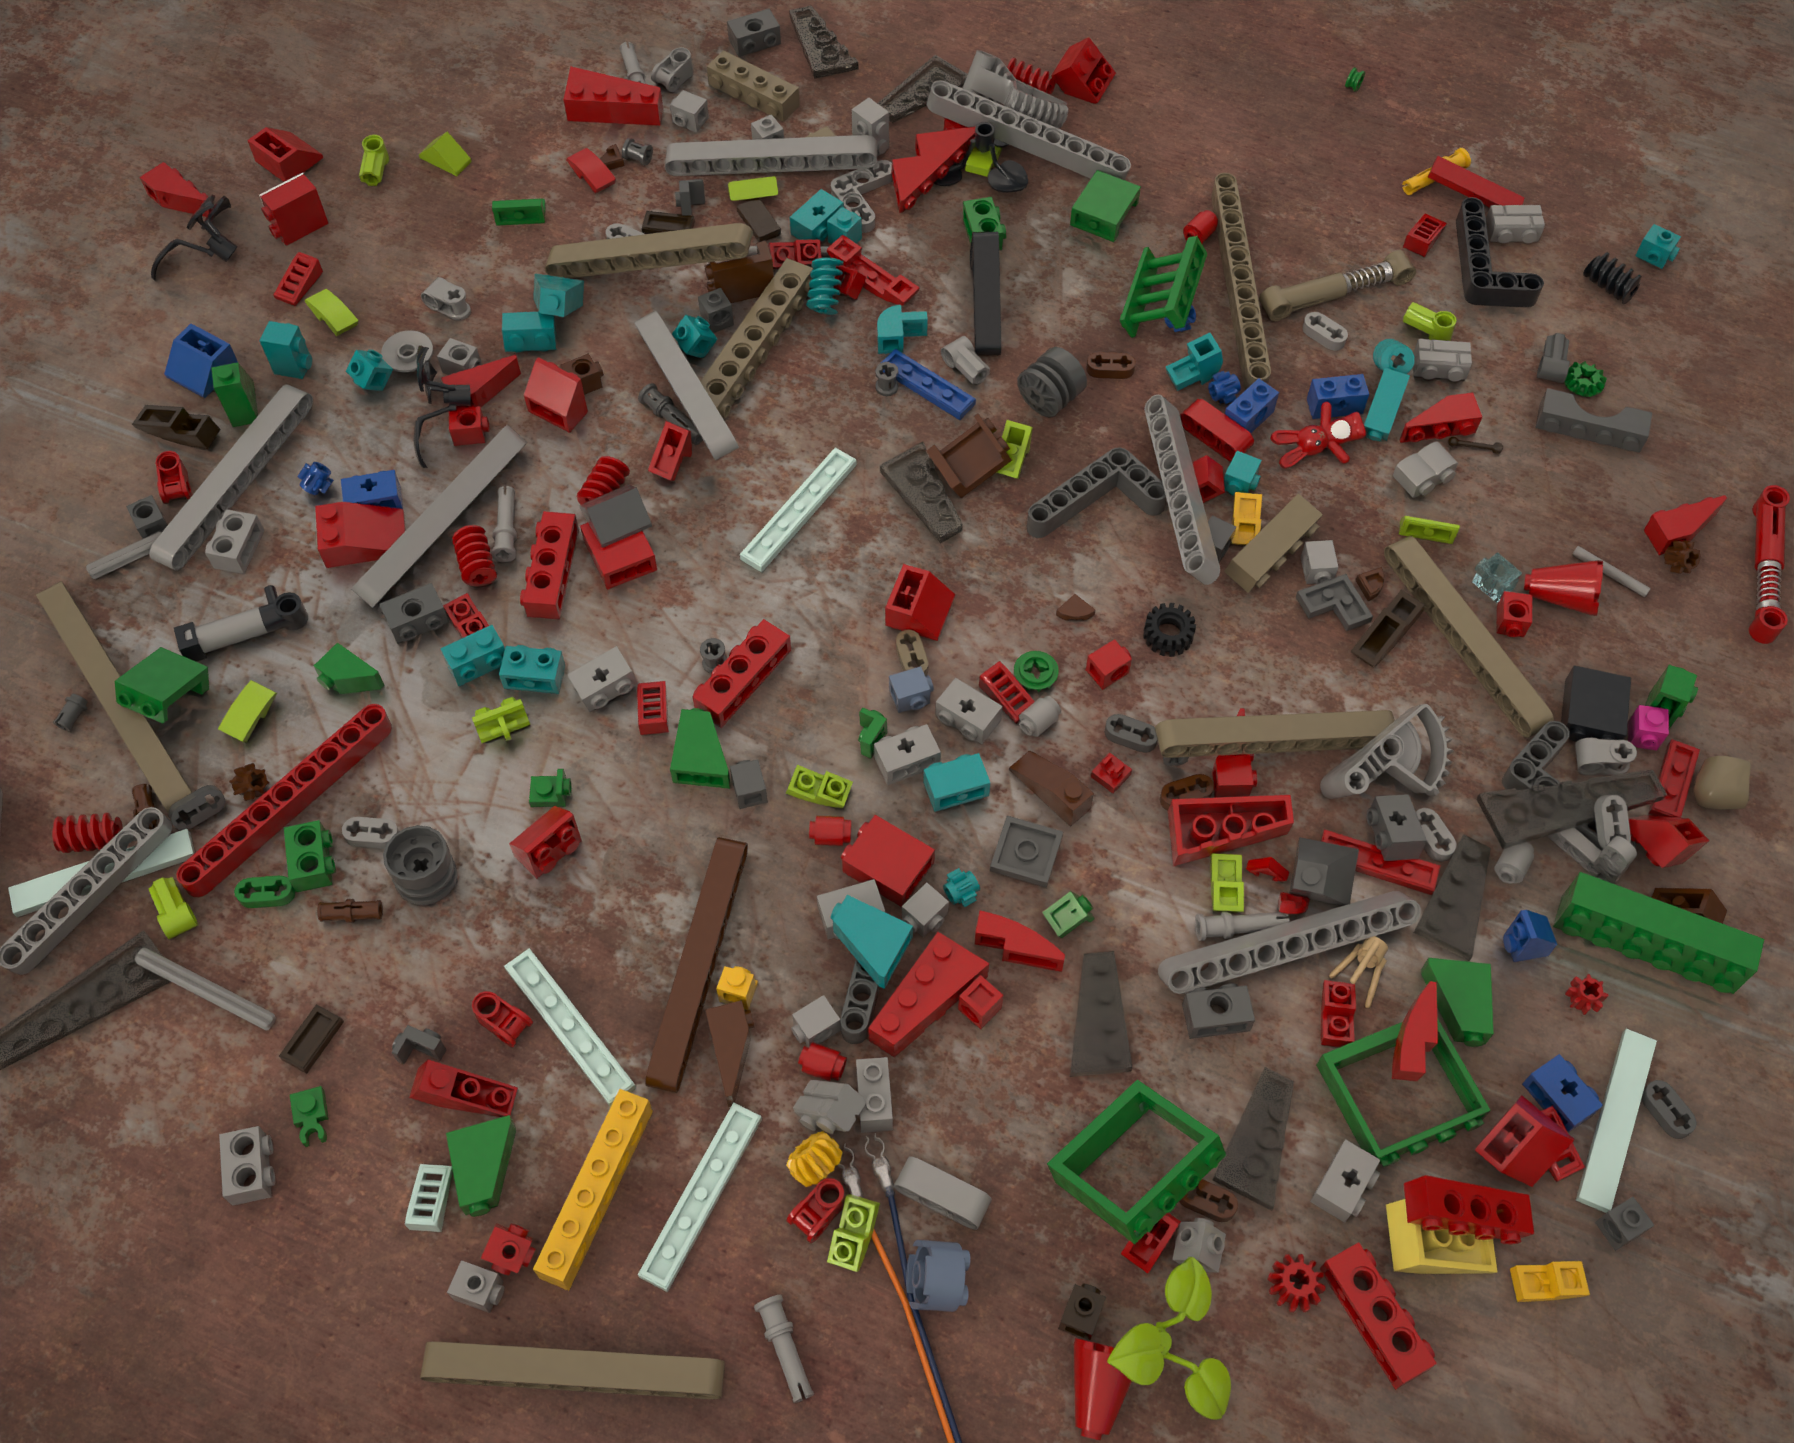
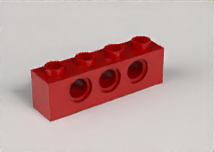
M543 511L541 522L536 524L537 541L536 544L531 546L530 556L532 563L531 567L528 566L525 573L527 585L526 589H522L520 594V604L524 606L527 617L560 620L579 532L575 514Z
M765 619L758 626H753L749 630L746 639L731 650L726 661L722 665H717L712 671L711 677L695 689L693 693L694 708L710 712L713 723L722 728L790 653V635ZM762 651V653L755 654L754 652ZM739 670L745 671L743 673H736ZM720 690H728L724 693H718Z
M1428 1175L1404 1183L1407 1222L1422 1225L1423 1230L1436 1231L1445 1229L1449 1231L1450 1235L1474 1234L1475 1239L1478 1240L1496 1238L1500 1239L1502 1244L1508 1245L1521 1243V1238L1534 1234L1530 1196L1528 1194Z
M1358 1242L1326 1260L1320 1267V1271L1324 1272L1325 1279L1396 1390L1437 1364L1434 1360L1435 1354L1430 1344L1425 1339L1421 1340L1414 1329L1415 1322L1411 1314L1405 1308L1402 1309L1395 1299L1396 1293L1391 1283L1380 1276L1375 1268L1377 1265L1371 1252L1368 1249H1363ZM1353 1278H1363L1368 1285V1290L1358 1289L1354 1284ZM1373 1307L1382 1308L1387 1315V1321L1378 1320L1373 1314ZM1392 1337H1399L1405 1342L1406 1352H1400L1393 1346Z

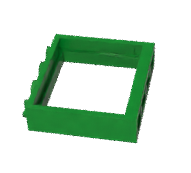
M1438 1018V1044L1432 1051L1468 1113L1381 1150L1341 1078L1338 1069L1394 1047L1402 1022L1322 1054L1316 1064L1360 1148L1380 1159L1379 1164H1382L1383 1167L1396 1163L1401 1159L1399 1155L1410 1152L1411 1155H1416L1429 1147L1428 1143L1438 1140L1439 1143L1449 1141L1457 1135L1456 1131L1466 1128L1467 1132L1479 1128L1484 1124L1483 1119L1491 1111Z
M1137 1079L1056 1154L1047 1165L1056 1184L1135 1244L1147 1232H1150L1153 1226L1166 1213L1171 1212L1189 1191L1195 1189L1200 1180L1218 1166V1163L1226 1156L1218 1134ZM1150 1109L1198 1144L1129 1211L1125 1212L1080 1178L1079 1175Z

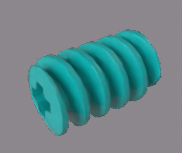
M819 258L812 261L811 266L814 270L810 272L812 278L809 282L811 290L808 291L810 299L806 303L809 309L826 315L838 313L831 306L839 304V301L832 298V296L840 294V291L834 289V286L841 285V281L835 279V276L843 274L841 270L836 269V266L844 265L843 261L835 258Z
M1385 339L1379 342L1373 352L1374 363L1382 371H1384V368L1408 374L1415 363L1413 351L1395 339ZM1395 355V359L1391 360V357Z

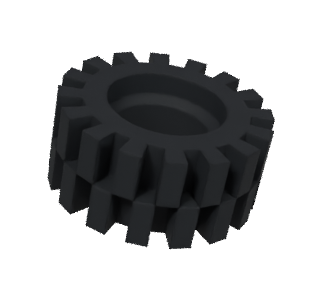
M1162 603L1159 609L1155 606L1152 608V613H1148L1143 636L1146 639V645L1148 647L1152 645L1151 650L1156 653L1159 649L1161 650L1160 655L1165 656V652H1169V657H1173L1175 651H1177L1178 655H1181L1184 649L1187 651L1190 648L1196 630L1194 616L1190 617L1191 612L1188 609L1183 612L1184 606L1180 604L1177 609L1174 608L1175 603H1170L1169 607ZM1163 624H1172L1180 629V633L1173 636L1166 635L1159 630V627Z

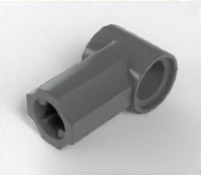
M1555 333L1554 335L1547 336L1543 356L1537 371V378L1564 383L1570 361L1567 360L1569 340L1564 334Z

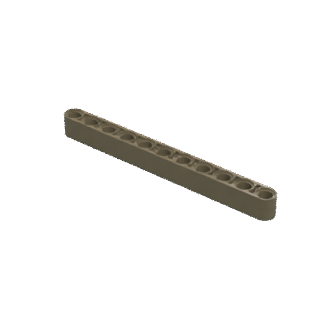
M1220 173L1215 177L1211 199L1214 214L1218 218L1217 234L1243 386L1246 390L1258 378L1268 384L1271 367L1237 180L1230 173Z
M60 581L37 593L38 600L157 797L169 813L170 807L175 802L192 793L191 789L146 716L125 708L116 702L114 681L120 677V674L63 582Z

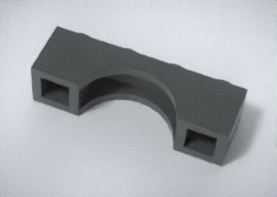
M1547 388L1539 404L1535 428L1640 453L1649 437L1652 412L1625 407L1617 415L1599 417L1584 411L1577 404L1573 394Z

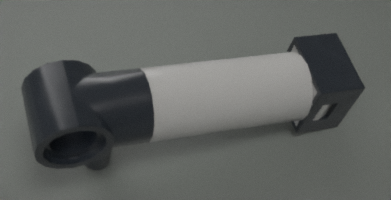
M268 585L264 588L268 602L267 605L197 627L193 622L174 627V632L182 656L197 662L207 659V652L283 628L292 631L298 630L307 624L308 613L297 594L288 592L278 596L275 586Z

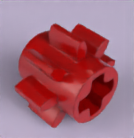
M1590 974L1582 981L1577 976L1574 977L1570 982L1572 987H1569L1565 992V995L1570 997V1007L1581 1010L1583 1015H1586L1590 1008L1595 1012H1599L1603 1007L1602 1002L1608 997V994L1603 992L1602 985L1604 982L1591 978Z

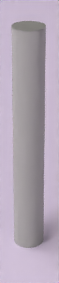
M1577 546L1572 554L1583 562L1603 561V573L1644 598L1651 589L1580 546Z

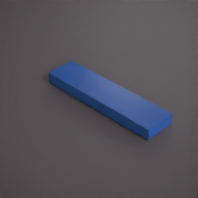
M894 349L882 361L893 363L898 367L896 380L958 420H961L976 405V398L897 349Z

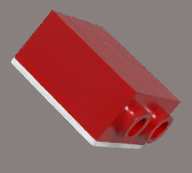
M303 173L259 195L263 204L261 210L271 224L268 226L270 232L275 239L280 238L286 246L329 224L316 187Z

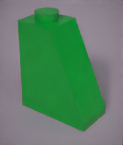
M238 362L211 367L214 390L232 427L252 424L258 416L253 379Z
M699 708L681 709L670 766L673 783L730 789L729 770L710 712Z
M1428 957L1421 969V975L1426 985L1430 981L1436 982L1437 1008L1453 1041L1464 1042L1469 1047L1485 1045L1494 1034L1491 964Z
M510 1115L446 1133L459 1207L465 1215L472 1217L482 1216L489 1213L491 1208L498 1207L516 1134V1127Z

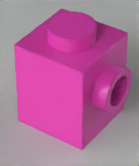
M1639 705L1628 720V741L1636 748L1657 751L1669 735L1668 709Z

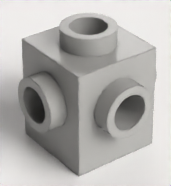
M1195 1218L1194 1222H1181L1172 1260L1181 1264L1188 1257H1194L1206 1272L1219 1273L1226 1234L1214 1227V1223L1208 1219Z

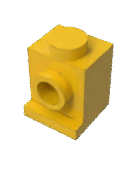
M724 966L716 988L719 1002L729 1004L742 1000L744 1009L749 1010L758 985V980H755L754 974H751L749 970L743 967L735 966L734 968Z

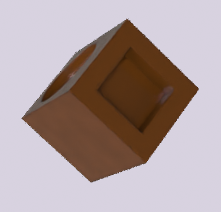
M589 353L560 365L562 370L568 373L572 372L581 379L584 395L603 388L601 377L604 376L603 370L598 361L594 362Z

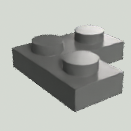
M1347 574L1300 590L1296 595V599L1308 618L1334 610L1346 631L1368 624L1373 618V615Z

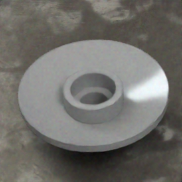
M402 331L386 340L382 347L381 355L383 356L382 359L393 370L411 372L417 370L416 356L418 346L422 345L429 348L424 358V366L425 360L430 361L433 355V345L429 337L421 332Z

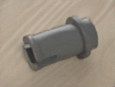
M74 693L70 697L65 698L66 704L53 721V724L68 732L71 731L81 712L87 710L86 705L88 701Z

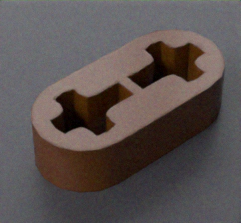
M1094 352L1087 359L1086 370L1094 378L1127 379L1134 374L1136 361L1128 353Z
M1195 774L1170 782L1162 788L1159 799L1160 804L1168 811L1173 799L1168 798L1169 793L1179 796L1178 799L1211 798L1214 783L1205 774ZM1199 784L1201 788L1206 787L1205 792L1201 793L1199 789L1194 790L1195 786Z
M1204 1179L1200 1180L1197 1185L1196 1193L1205 1197V1199L1195 1196L1192 1200L1187 1198V1193L1179 1201L1185 1208L1221 1223L1231 1220L1238 1210V1201L1232 1192ZM1209 1199L1217 1203L1221 1199H1225L1227 1201L1226 1206L1231 1210L1226 1209L1224 1213H1220L1217 1211L1218 1205L1209 1201Z

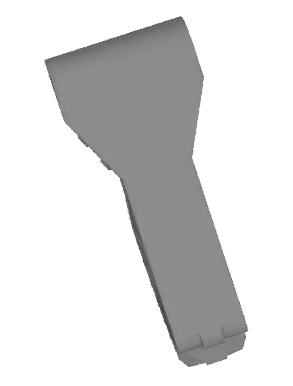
M981 50L976 51L962 89L996 103H1002L1010 109L1056 128L1063 126L1068 116L1067 102L1017 80L1000 58Z
M1420 704L1408 709L1362 749L1323 777L1320 783L1323 795L1329 799H1338L1361 794L1367 790L1373 780L1386 771L1414 793L1436 796L1440 793L1437 787H1442L1446 784L1442 777L1450 774L1445 769V766L1453 763L1447 758V755L1454 751L1447 748V743L1451 742L1452 738L1445 737L1444 733L1448 731L1449 727H1442L1441 725L1445 717H1437L1428 704ZM1415 715L1423 723L1431 747L1430 766L1424 781L1414 775L1422 755L1420 737L1410 722ZM1384 742L1389 747L1388 755L1385 753L1383 748Z

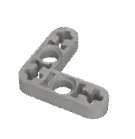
M888 160L877 161V164L872 168L854 170L833 179L831 182V195L844 202L845 209L855 212L858 216L862 214V233L870 232L875 228V213L861 194L893 181L891 175L892 162ZM860 178H866L869 180L866 183L857 182V180ZM850 202H856L859 204L857 207L847 206V204Z
M1554 817L1544 827L1547 836L1592 876L1613 884L1623 876L1637 856L1634 846L1620 836L1614 837L1601 851L1561 817Z

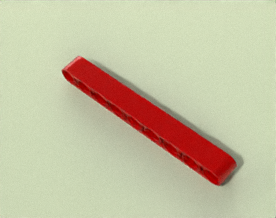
M370 704L364 707L186 860L176 873L177 880L190 896L197 898L208 894L388 737L392 730V724L385 709L379 704ZM269 816L266 820L261 821L264 817ZM246 836L243 840L238 841L239 838ZM223 856L220 860L215 861L216 858ZM198 877L197 880L191 882L193 878Z

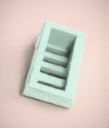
M420 1164L405 1219V1226L409 1230L442 1232L453 1172L452 1166ZM427 1174L443 1175L441 1181L426 1180ZM424 1186L439 1187L438 1193L423 1192ZM422 1199H436L435 1204H421ZM433 1211L432 1217L419 1216V1212Z

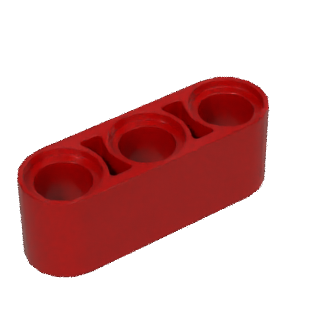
M1203 399L1195 400L1180 414L1182 426L1187 432L1229 461H1232L1236 451L1245 453L1254 444L1253 436L1248 430Z

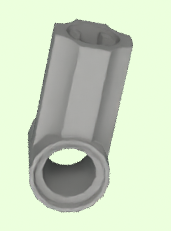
M961 336L941 348V356L947 366L950 368L956 367L972 384L979 385L990 374V368L975 353L971 341L966 336Z

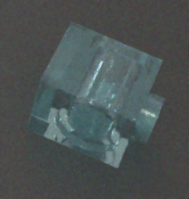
M1497 552L1490 559L1485 557L1475 567L1477 572L1472 583L1498 603L1504 591L1511 592L1515 589L1523 573Z

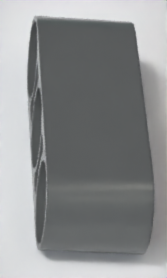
M857 960L855 961L841 1015V1034L843 1039L850 1044H859L866 1040L880 987L872 977L862 970L863 967ZM860 993L870 996L866 1001H858L854 997ZM853 1021L860 1022L863 1025L858 1030H851L847 1027Z

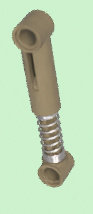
M1396 250L1387 255L1382 263L1376 266L1365 267V269H1359L1358 271L1354 270L1352 273L1342 274L1338 272L1286 288H1281L1277 285L1271 286L1260 294L1259 302L1270 320L1276 322L1283 320L1293 311L1344 297L1352 289L1355 291L1358 287L1363 289L1364 285L1369 287L1370 284L1375 285L1376 282L1380 284L1381 282L1393 281L1397 286L1404 285L1414 278L1416 269L1403 250Z

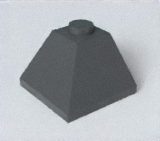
M1299 837L1289 893L1338 906L1350 904L1359 849Z

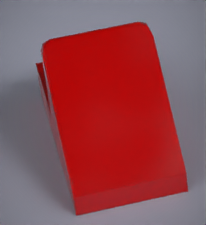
M666 421L648 471L670 481H675L683 457H691L692 455L691 431Z

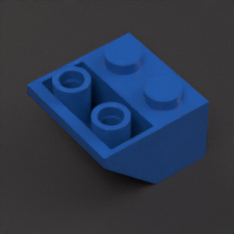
M191 323L173 340L164 374L166 378L206 398L214 390L211 367L237 363L238 361L229 343Z

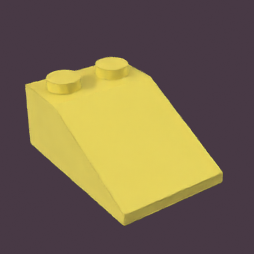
M1405 1199L1386 1204L1393 1269L1395 1272L1415 1274H1482L1498 1272L1493 1239L1478 1240L1475 1239L1474 1234L1450 1235L1449 1231L1445 1229L1436 1231L1423 1230L1422 1225L1407 1222Z

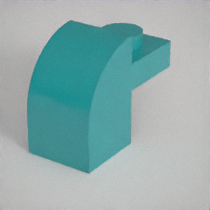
M895 305L884 310L877 321L878 354L891 353L894 349L904 353V337L927 336V311L902 312L901 305Z
M1211 333L1187 343L1188 356L1166 366V373L1177 391L1197 381L1203 385L1213 378L1212 375L1220 371L1223 364L1222 350Z

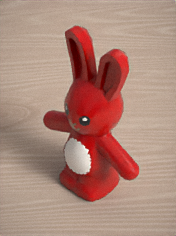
M1324 402L1321 405L1320 426L1309 425L1300 431L1277 430L1273 432L1270 437L1273 443L1277 445L1296 443L1298 445L1297 448L1280 458L1279 465L1284 469L1290 468L1305 456L1317 455L1326 447L1342 464L1348 463L1350 457L1339 444L1361 440L1365 437L1366 430L1359 412H1353L1343 418L1331 421L1332 406L1329 402Z

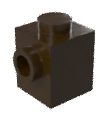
M1083 1283L1082 1286L1075 1284L1058 1329L1080 1339L1090 1341L1106 1297L1100 1295L1101 1291L1092 1285Z

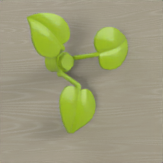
M1188 1257L1170 1273L1165 1286L1167 1303L1173 1311L1179 1312L1178 1315L1167 1321L1157 1322L1156 1326L1149 1323H1141L1134 1326L1117 1343L1107 1362L1121 1371L1132 1382L1139 1385H1150L1157 1381L1163 1371L1164 1359L1191 1369L1193 1374L1186 1379L1184 1385L1188 1402L1200 1415L1208 1419L1217 1420L1221 1419L1225 1414L1231 1392V1379L1225 1365L1217 1359L1206 1358L1202 1360L1198 1367L1196 1364L1168 1352L1172 1345V1339L1169 1333H1167L1166 1328L1182 1322L1185 1316L1192 1321H1200L1208 1312L1211 1304L1212 1291L1207 1273L1194 1257Z

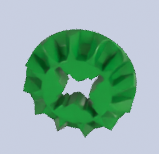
M1586 361L1581 364L1574 362L1568 369L1564 383L1573 393L1591 397L1603 391L1607 378L1603 376V370L1596 369V364L1590 366ZM1583 375L1584 377H1591V378H1590V380H1588L1587 378H1583V379H1582L1581 376Z
M1026 652L1014 664V676L1020 684L1025 686L1027 691L1034 689L1040 692L1045 688L1050 689L1052 684L1057 681L1059 673L1057 662L1045 652ZM1034 664L1040 672L1039 679H1036L1034 674L1031 673Z

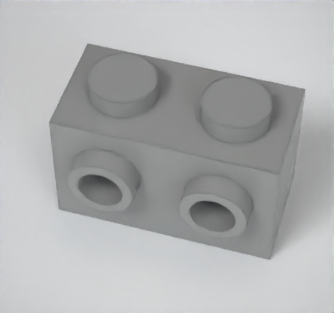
M867 98L852 109V136H873L878 142L877 156L889 149V112L871 98Z

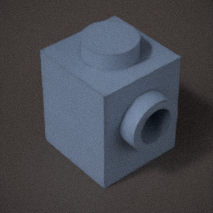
M921 666L889 676V692L898 713L910 709L918 710L930 704V693L934 691L930 676L924 675Z

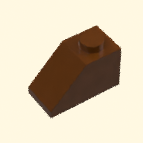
M1655 888L1651 897L1722 924L1727 913V909L1712 889Z

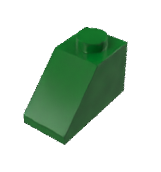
M336 643L313 665L318 674L317 681L325 689L330 690L332 688L339 694L381 690L385 686L376 669L339 643Z

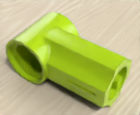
M369 135L362 141L364 154L359 178L361 182L366 183L368 186H377L378 183L382 182L384 166L389 162V155L382 137L379 135Z
M1414 302L1408 307L1403 318L1404 323L1429 334V340L1451 341L1457 321L1455 315L1451 312L1440 311L1436 313Z
M162 877L154 881L149 888V892L159 913L157 915L158 922L166 937L170 940L198 926L197 919L188 903L184 901L173 877Z

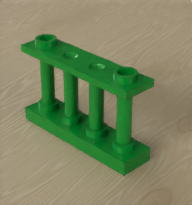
M1197 236L1189 237L1183 252L1155 258L1149 247L1143 249L1123 312L1120 316L1121 325L1131 338L1136 336L1141 322L1167 317L1175 329L1185 327L1207 257V252ZM1179 264L1176 271L1156 275L1158 268ZM1174 282L1171 289L1150 293L1152 286ZM1168 300L1163 308L1144 311L1146 304Z

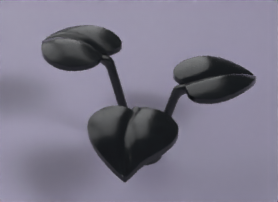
M981 122L975 127V139L970 140V146L962 163H954L946 176L942 179L938 178L933 184L951 186L961 181L962 172L960 169L965 167L975 146L981 152L991 151L995 169L989 172L988 183L994 190L1003 193L1021 191L1028 185V176L1025 169L1015 161L1007 160L999 165L995 146L1002 148L1009 144L994 138L995 128L991 123Z
M212 194L201 204L187 224V229L191 230L195 223L198 222L202 226V230H206L212 235L206 243L210 248L207 249L180 239L171 241L160 251L153 262L151 269V278L155 280L157 267L161 260L178 245L207 253L211 257L216 254L225 262L228 261L238 246L222 235L213 225L214 218L220 212L231 208L230 201L226 196L220 198L214 205L215 195ZM212 208L205 221H203L202 215L205 211Z
M419 345L416 363L420 391L424 392L423 384H425V392L429 404H432L431 391L443 392L444 403H449L448 407L420 416L415 421L413 438L415 454L419 464L423 468H428L422 459L419 449V437L423 422L443 413L456 411V406H471L470 385H448L433 381L437 371L428 360H425L423 372V362L429 348Z

